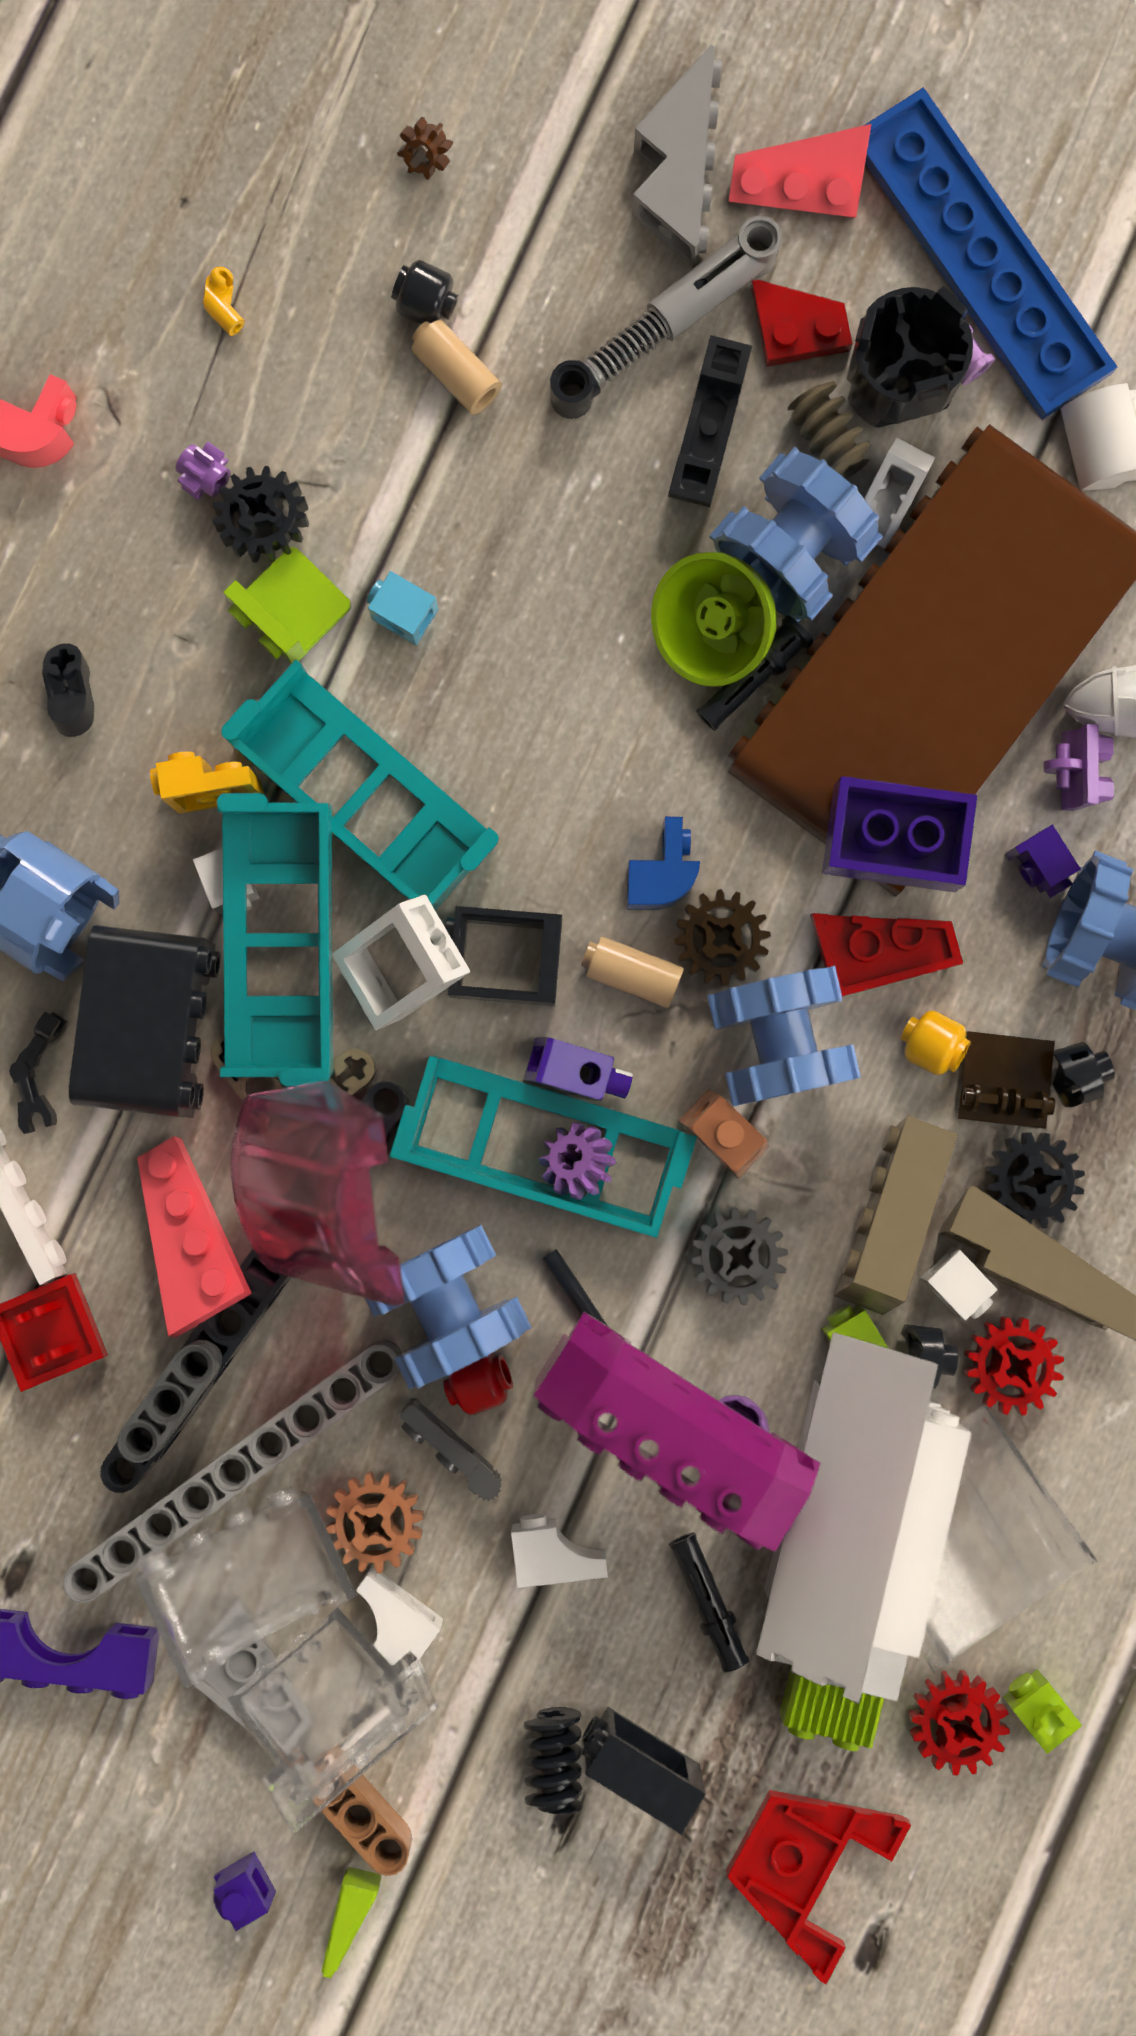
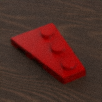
M823 913L810 914L824 967L835 966L842 997L964 964L952 921L872 918L857 915L838 916Z

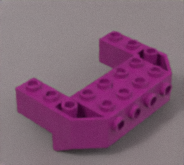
M585 1311L569 1336L566 1334L562 1336L535 1380L533 1396L539 1401L537 1408L556 1421L560 1422L563 1420L579 1434L577 1441L598 1455H601L604 1449L616 1456L619 1460L617 1466L625 1473L639 1481H642L646 1475L656 1482L660 1487L658 1492L667 1500L681 1508L688 1502L701 1513L699 1519L721 1534H724L728 1528L736 1533L741 1540L757 1550L764 1546L776 1551L811 1495L821 1464L819 1461L773 1432L770 1434L640 1351L632 1345L630 1340ZM610 1413L616 1417L617 1422L612 1429L598 1420L602 1414ZM653 1440L657 1443L658 1449L654 1455L640 1447L643 1441ZM689 1466L695 1467L699 1471V1476L695 1481H692L681 1474L682 1470Z

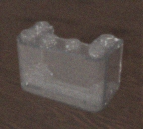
M291 1486L285 1487L266 1498L268 1505L252 1513L249 1507L244 1508L224 1519L227 1527L211 1535L208 1529L201 1530L182 1541L184 1549L170 1556L164 1550L139 1563L142 1571L135 1575L137 1586L184 1689L206 1678L204 1671L212 1667V1659L215 1658L218 1666L226 1663L225 1658L309 1613L313 1616L321 1612L317 1604L319 1602L322 1607L331 1603L338 1607L357 1596L309 1493L303 1490L296 1491Z

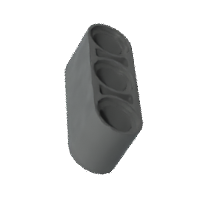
M198 1340L183 1347L174 1356L120 1431L117 1446L121 1455L126 1460L133 1463L145 1462L166 1446L222 1366L220 1349L214 1343L207 1340ZM192 1351L200 1352L206 1357L208 1369L205 1374H196L189 1368L188 1357ZM164 1389L172 1390L179 1396L180 1408L177 1412H171L162 1405L161 1394ZM137 1427L145 1428L151 1433L153 1438L151 1449H143L135 1443L134 1431Z

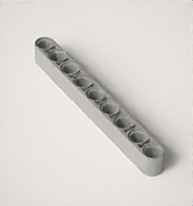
M378 1340L372 1343L94 1547L66 1571L63 1578V1588L66 1595L78 1603H89L95 1600L382 1389L400 1371L394 1359L402 1354L400 1348L388 1340ZM383 1351L391 1356L393 1367L390 1372L381 1374L372 1369L370 1357L373 1352ZM339 1378L351 1380L356 1387L355 1398L351 1400L339 1398L334 1391L335 1380ZM302 1405L313 1406L319 1413L318 1425L308 1427L301 1423L298 1418L299 1407ZM263 1433H276L283 1442L282 1451L279 1453L268 1452L262 1444ZM236 1459L244 1464L246 1469L244 1479L236 1480L227 1474V1460ZM192 1486H199L207 1491L209 1496L207 1506L200 1507L191 1501L189 1491ZM161 1513L170 1519L172 1523L170 1533H162L155 1528L153 1524L154 1514ZM118 1541H127L133 1546L135 1550L134 1560H126L118 1554ZM81 1568H89L96 1573L98 1578L97 1587H90L82 1581L80 1577Z

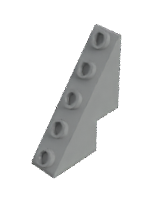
M713 45L701 55L635 128L634 151L655 168V171L633 194L632 216L692 267L696 264L698 253L706 254L709 226L701 225L702 212H710L712 184H704L705 170L713 171L715 142H707L708 129H716L719 101L711 100V88L720 87L722 60L714 59L715 47Z

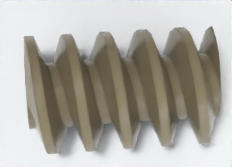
M831 381L808 389L790 403L788 410L793 411L791 415L792 422L795 425H802L799 433L804 440H811L808 445L810 453L819 455L818 460L824 459L828 466L847 479L868 464L869 459H864L863 455L871 447V443L869 441L859 444L855 443L854 440L861 434L863 429L861 426L847 429L846 425L854 417L852 411L842 414L838 413L837 410L846 400L844 396L830 399L829 395L837 387L836 382Z

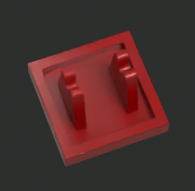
M76 1273L0 1304V1341L20 1392L108 1356Z

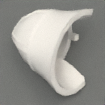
M1112 665L1110 669L1093 674L1073 688L1063 702L1064 709L1076 721L1084 725H1098L1099 732L1136 738V665L1117 668V665Z

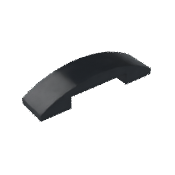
M710 335L668 497L706 507L711 506L752 345Z

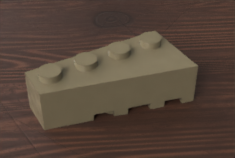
M908 1115L896 1127L893 1125L889 1127L882 1144V1150L886 1151L882 1166H877L872 1175L868 1189L872 1193L867 1206L862 1209L855 1227L856 1236L844 1260L834 1297L881 1315L886 1314L906 1301L958 1134Z

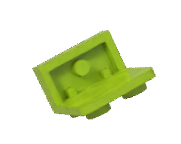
M290 547L292 553L289 555L283 552L247 589L235 580L223 592L231 604L227 609L228 613L244 629L251 625L262 636L258 642L272 657L277 660L282 655L290 664L295 659L299 662L351 609L349 598L295 547Z

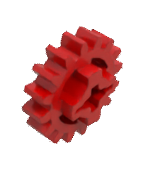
M1006 1316L1000 1318V1328L995 1327L989 1322L984 1323L987 1335L984 1338L975 1334L971 1336L973 1342L978 1345L976 1351L968 1350L964 1352V1356L973 1360V1366L964 1369V1374L977 1379L970 1386V1390L975 1394L986 1392L982 1403L991 1408L998 1401V1411L1005 1415L1009 1414L1012 1405H1014L1017 1413L1022 1416L1027 1415V1404L1029 1403L1040 1410L1043 1409L1044 1405L1041 1396L1044 1393L1052 1397L1057 1395L1056 1391L1050 1386L1052 1380L1062 1381L1064 1379L1062 1374L1054 1371V1365L1064 1362V1357L1051 1353V1350L1056 1347L1058 1341L1052 1337L1042 1339L1046 1330L1042 1325L1036 1324L1029 1330V1319L1019 1317L1015 1326H1013L1011 1319ZM1022 1336L1029 1339L1031 1343H1025L1020 1347H1016L1007 1337ZM991 1349L993 1353L990 1366L986 1367L987 1355ZM1008 1354L1021 1360L1016 1364L1020 1378L1006 1371L1011 1367ZM1042 1363L1041 1373L1038 1380L1036 1381L1035 1377L1037 1373L1038 1365ZM1009 1384L1013 1385L1020 1394L1007 1395L998 1392L996 1389L998 1387L1003 1388Z
M959 1670L956 1680H952L946 1671H942V1683L936 1686L933 1681L927 1679L925 1680L926 1687L929 1690L927 1695L925 1696L920 1693L913 1695L920 1709L908 1711L911 1721L918 1724L909 1730L910 1735L914 1741H920L917 1749L923 1758L932 1755L931 1762L937 1770H940L947 1762L954 1776H958L961 1765H966L972 1775L977 1774L976 1762L982 1760L989 1767L993 1765L992 1758L989 1755L992 1749L1004 1752L1005 1748L998 1740V1736L1010 1734V1729L1000 1719L1005 1718L1009 1713L1003 1704L997 1703L1001 1696L995 1688L991 1687L986 1690L987 1683L981 1676L977 1675L970 1683L969 1676L965 1670ZM957 1694V1695L954 1696V1697L945 1699V1698L948 1697V1696ZM982 1703L987 1713L986 1727L982 1725L979 1719L983 1711L981 1708ZM946 1717L962 1721L965 1718L972 1728L965 1724L962 1726L957 1723L952 1727ZM931 1718H933L939 1726L937 1732L935 1733V1735L937 1736L936 1741H934V1739L932 1738L930 1731Z

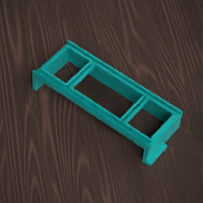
M432 1055L429 1056L414 1107L409 1105L404 1107L390 1157L657 1238L672 1187L682 1189L697 1136ZM438 1078L488 1093L468 1160L418 1145ZM501 1097L605 1128L604 1138L610 1140L613 1145L607 1155L613 1156L619 1133L670 1148L650 1215L599 1200L604 1185L602 1180L597 1182L599 1194L592 1195L587 1192L583 1199L576 1200L569 1193L564 1196L554 1192V1186L481 1164ZM609 1167L605 1168L606 1173L608 1172Z

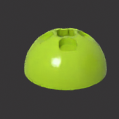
M702 552L679 560L664 574L654 593L651 606V625L656 645L665 661L676 673L699 685L724 686L747 676L767 655L776 631V607L769 586L756 569L742 559L730 554Z

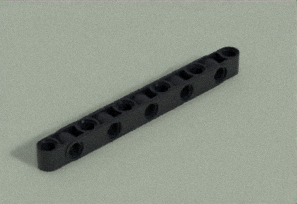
M392 1082L375 1084L341 1124L240 1265L252 1294L226 1308L232 1309L240 1315L241 1327L239 1331L230 1332L223 1327L221 1323L223 1311L200 1323L183 1345L185 1347L198 1340H207L214 1343L220 1349L222 1355V1366L218 1374L166 1446L150 1460L142 1463L131 1462L135 1468V1475L132 1479L122 1477L117 1471L118 1458H124L119 1451L117 1441L100 1468L101 1480L109 1490L115 1493H124L133 1489L147 1477L155 1464L160 1461L388 1143L393 1134L392 1132L401 1120L405 1105H409L407 1092L401 1086ZM386 1089L394 1090L399 1098L397 1110L389 1115L381 1113L376 1105L378 1095ZM332 1162L341 1163L347 1172V1178L340 1187L331 1186L325 1179V1170ZM279 1235L289 1237L294 1244L293 1255L288 1260L281 1259L274 1253L273 1243ZM192 1351L188 1357L189 1368L196 1374H205L208 1369L206 1357L200 1352ZM164 1389L161 1394L162 1405L171 1412H177L180 1405L175 1404L170 1399L169 1389ZM137 1427L134 1431L135 1443L143 1449H151L153 1445L151 1433L145 1428Z

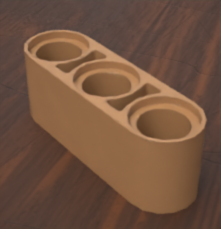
M335 1750L324 1751L318 1755L312 1764L306 1781V1791L311 1801L374 1871L385 1876L395 1875L402 1871L407 1864L412 1843V1833L407 1823L347 1756ZM324 1770L333 1771L338 1775L340 1783L332 1786L326 1785L320 1780L318 1773ZM358 1804L363 1805L369 1810L371 1816L367 1819H356L349 1812V1807ZM386 1839L395 1840L399 1843L401 1850L397 1853H387L381 1849L379 1842Z

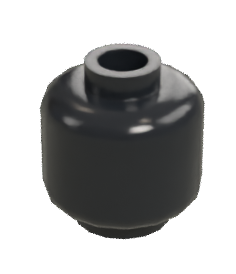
M417 260L410 267L402 266L395 281L391 299L396 300V309L400 315L422 324L425 321L432 323L440 320L441 317L449 320L459 295L452 292L453 278L448 272L422 260Z

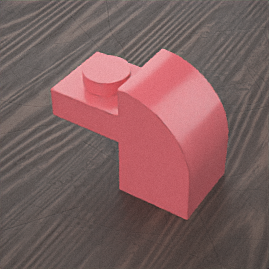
M50 374L31 413L0 399V457L21 466L39 468L59 461L69 452L74 442L63 426L64 424L68 425L75 415L77 397L65 380Z

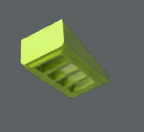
M348 1867L345 1870L321 1970L323 1977L332 1978L340 1966L378 1895L381 1881L380 1874L353 1867Z

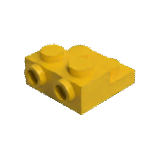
M177 752L168 755V761L155 763L156 768L150 769V780L154 794L160 795L164 803H167L179 814L217 808V799L223 793H261L264 795L263 783L248 766L242 767L241 762L221 763L215 766L214 771L201 756H195L194 752Z

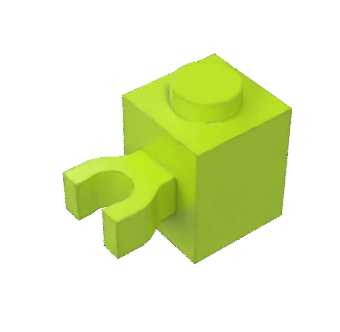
M1038 1669L1031 1674L1024 1673L1017 1677L1010 1684L1009 1692L1003 1696L1004 1700L1046 1754L1083 1726Z

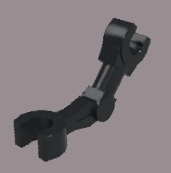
M44 1012L34 1028L35 1036L30 1044L19 1054L16 1062L10 1066V1075L13 1082L17 1084L22 1099L17 1104L18 1126L23 1134L35 1132L32 1117L36 1112L42 1115L45 1127L57 1125L55 1110L45 1095L39 1096L34 1080L36 1077L34 1069L39 1066L43 1052L48 1044L58 1038L68 1023L67 1020L55 1012H51V1014Z

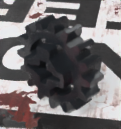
M264 466L261 475H255L253 469L247 467V478L241 480L237 475L232 474L230 477L234 486L231 489L223 486L219 487V493L224 501L213 502L212 507L218 516L213 519V524L217 532H221L219 536L224 546H232L238 558H241L248 551L253 563H257L261 554L265 553L269 560L274 562L276 560L275 551L281 549L285 554L289 555L292 552L288 543L291 540L300 543L303 541V536L298 527H309L307 515L304 513L309 510L305 496H301L302 492L297 482L289 484L286 472L281 471L274 478L269 466ZM284 499L289 506L288 517L284 516L282 512L284 509L282 503ZM235 512L238 513L240 516L239 520L237 521L239 525L238 529L234 527Z
M1031 1132L1022 1133L1021 1144L1014 1138H1007L1005 1140L1007 1152L1000 1150L992 1152L994 1158L999 1161L997 1166L985 1167L987 1173L994 1175V1182L984 1185L985 1190L996 1191L998 1195L994 1198L996 1201L1030 1224L1034 1219L1038 1228L1045 1229L1048 1227V1217L1057 1223L1064 1222L1061 1210L1064 1208L1076 1211L1078 1207L1071 1200L1073 1194H1084L1085 1191L1083 1188L1075 1185V1179L1085 1176L1084 1171L1073 1170L1072 1164L1079 1158L1077 1153L1064 1155L1063 1151L1067 1142L1057 1140L1050 1145V1134L1040 1133L1036 1142ZM1040 1151L1052 1157L1059 1168H1052L1045 1163L1044 1155L1040 1154ZM1018 1157V1166L1011 1175H1007L1011 1163ZM1034 1174L1051 1176L1050 1179H1045L1041 1183L1035 1184V1187L1018 1184L1020 1181H1027V1178H1031ZM1058 1186H1061L1059 1195L1051 1202L1052 1194ZM1017 1192L1024 1197L1025 1205L1029 1206V1210L1017 1204L1010 1193Z

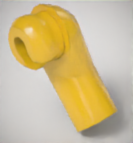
M218 266L213 268L210 275L206 278L203 307L229 336H234L241 331L245 321L231 307L233 274L227 268Z

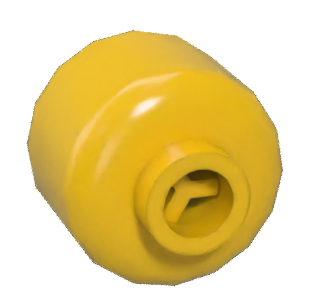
M933 1010L924 1013L920 1019L912 1016L900 1040L906 1042L905 1058L934 1075H943L948 1070L955 1072L963 1061L971 1041L965 1039V1026Z

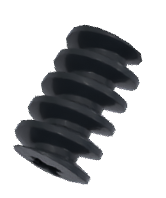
M567 1707L545 1708L537 1713V1718L524 1722L525 1729L537 1732L536 1737L524 1741L525 1748L537 1751V1755L524 1760L526 1767L537 1769V1774L527 1776L524 1779L526 1786L537 1788V1793L525 1797L526 1805L538 1807V1810L551 1814H572L581 1811L582 1804L577 1799L582 1794V1786L576 1781L582 1774V1768L576 1762L582 1755L580 1746L576 1744L581 1738V1730L575 1725L581 1719L580 1711Z

